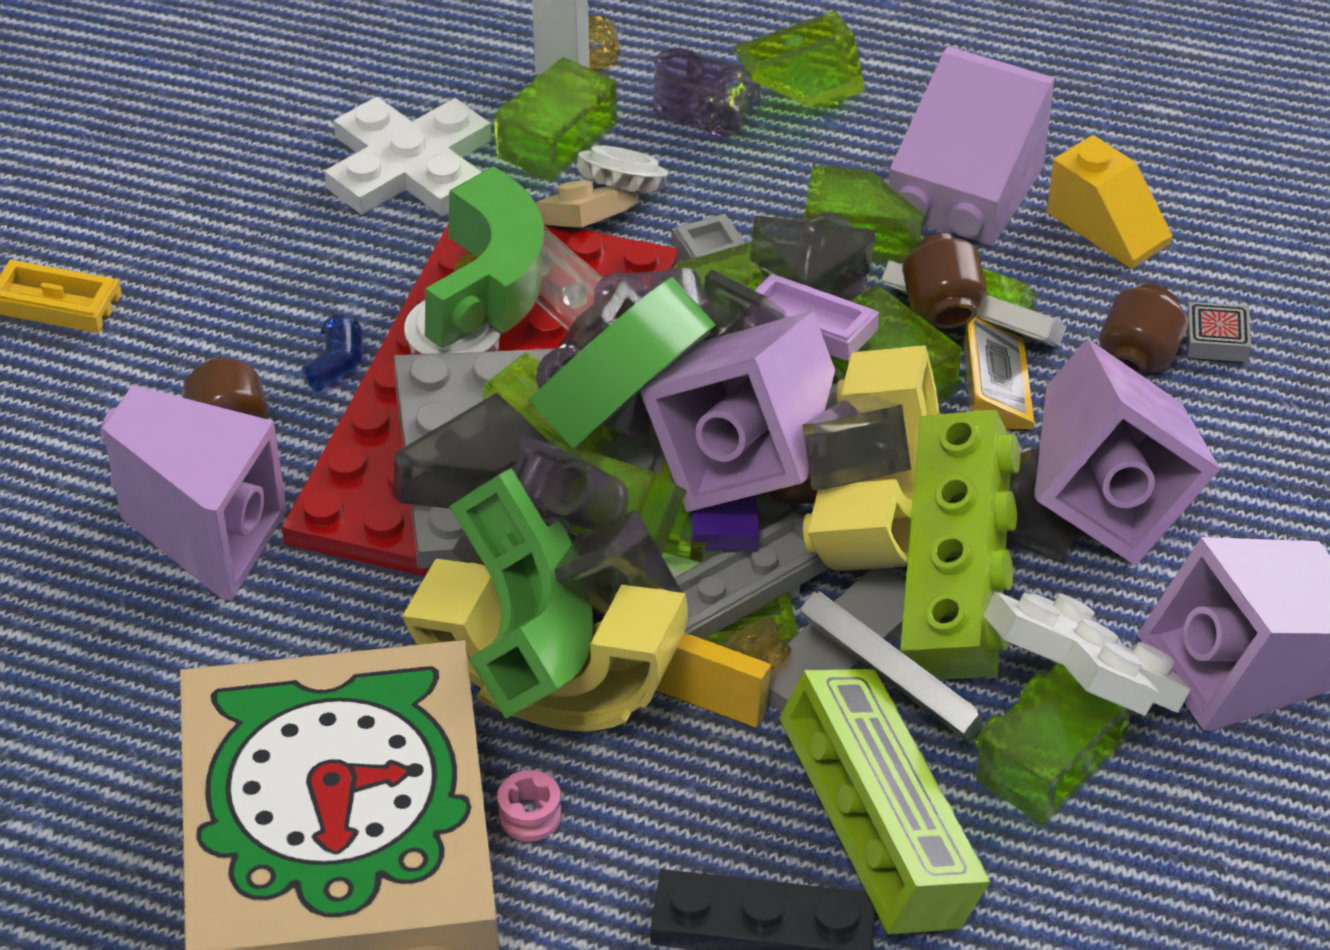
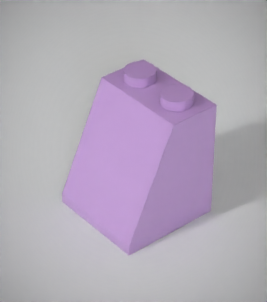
M947 46L890 167L887 213L993 247L1044 167L1054 77Z
M813 310L702 341L640 389L686 512L802 484L807 479L835 373V368Z
M1087 338L1047 385L1034 495L1038 502L1136 566L1217 474L1220 467L1181 402Z
M132 385L119 405L108 411L101 428V440L106 445L111 468V486L116 492L121 518L219 598L232 601L287 512L274 421Z
M1201 537L1137 633L1141 642L1161 650L1175 661L1172 670L1191 689L1184 704L1203 731H1214L1330 691V555L1319 541Z

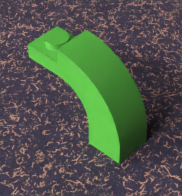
M493 166L450 190L448 237L477 257V259L426 288L424 336L440 348L465 334L475 331L485 322H488L503 334L506 333L528 314L536 302L540 291L544 243V225L541 213L535 201L520 184Z
M671 277L648 293L607 327L545 383L529 401L569 446L575 449L591 438L616 413L640 393V389L705 340L711 334L710 330L716 324L680 284Z
M512 468L499 474L449 506L486 566L498 594L501 621L497 636L493 642L471 656L469 660L505 719L553 693L574 678L588 657L593 632L590 594L576 550L560 520L548 527L546 526Z

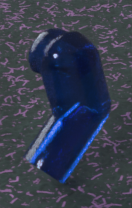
M347 313L334 314L323 322L320 335L325 334L326 352L302 367L304 380L316 392L322 391L358 367L363 360L362 327L356 318Z

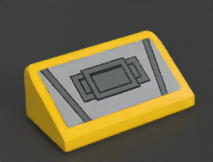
M975 316V318L965 324L963 339L970 412L996 409L1006 429H1034L1024 338Z

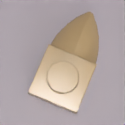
M581 180L559 185V194L537 201L536 205L545 225L585 227L631 208L638 202L639 195L636 191L631 192L620 188L614 189L612 186L593 189L592 181Z

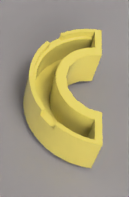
M925 345L851 352L846 377L838 381L836 391L837 405L841 416L847 417L849 440L851 441L854 455L853 475L850 483L819 485L813 512L806 514L803 522V537L807 551L810 554L817 553L821 560L832 570L850 571L907 566L920 416L939 414L933 372Z
M436 558L403 613L404 622L417 645L465 640L469 678L472 683L481 688L476 699L500 711L469 660L471 656L493 642L499 631L501 611L493 580L485 565ZM621 584L603 620L593 624L589 654L579 673L558 690L512 716L553 729L567 731H596L626 723L631 712L639 707L645 709L649 704L681 641L688 619L686 594L664 589H651Z

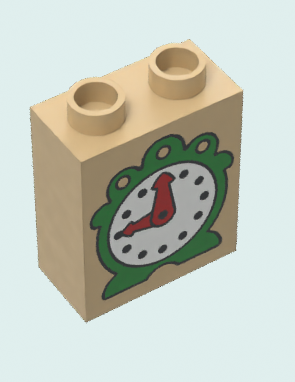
M465 640L180 670L185 950H499Z

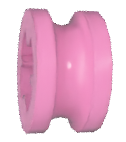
M523 770L510 775L500 785L497 797L499 823L503 831L511 838L523 842H536L547 838L557 830L561 822V794L557 782L551 776L537 770ZM534 800L539 810L525 812L524 806L520 802Z

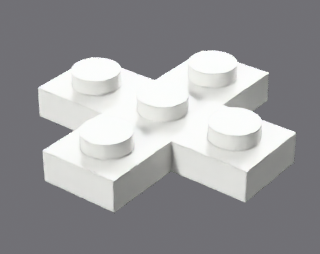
M375 97L334 120L336 138L356 153L324 171L326 188L361 215L407 190L436 213L444 216L449 213L450 190L482 173L462 157L492 141L491 123L456 98L411 121L382 99Z
M995 591L983 616L1005 641L1064 665L1087 692L1146 716L1152 703L1177 713L1179 712L1191 689L1172 670L1175 661L1166 653L1143 642H1138L1134 650L1117 643L1118 636L1101 624L1092 621L1095 612L1091 608L1067 595L1059 594L1054 602L1031 592V594L1023 593L1020 601Z

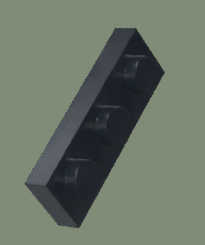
M660 869L650 925V945L688 950H871L875 908L867 892Z

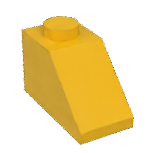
M1094 135L1053 159L1047 213L1131 269L1171 244L1172 233L1135 161Z

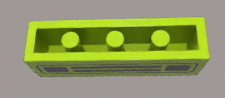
M804 670L779 719L887 934L961 929L989 885L990 880L876 670Z

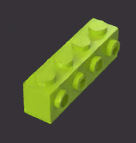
M996 409L920 416L900 651L938 680L998 676L999 651H1005L1009 646V642L1005 641L983 616L995 591L1003 594V590H1010L1012 588L1013 565L1011 555L1006 550L1007 531H1014L1017 523L1016 502L1012 491L1009 490L1010 474L1018 473L1020 469V448L1017 436L1007 433Z

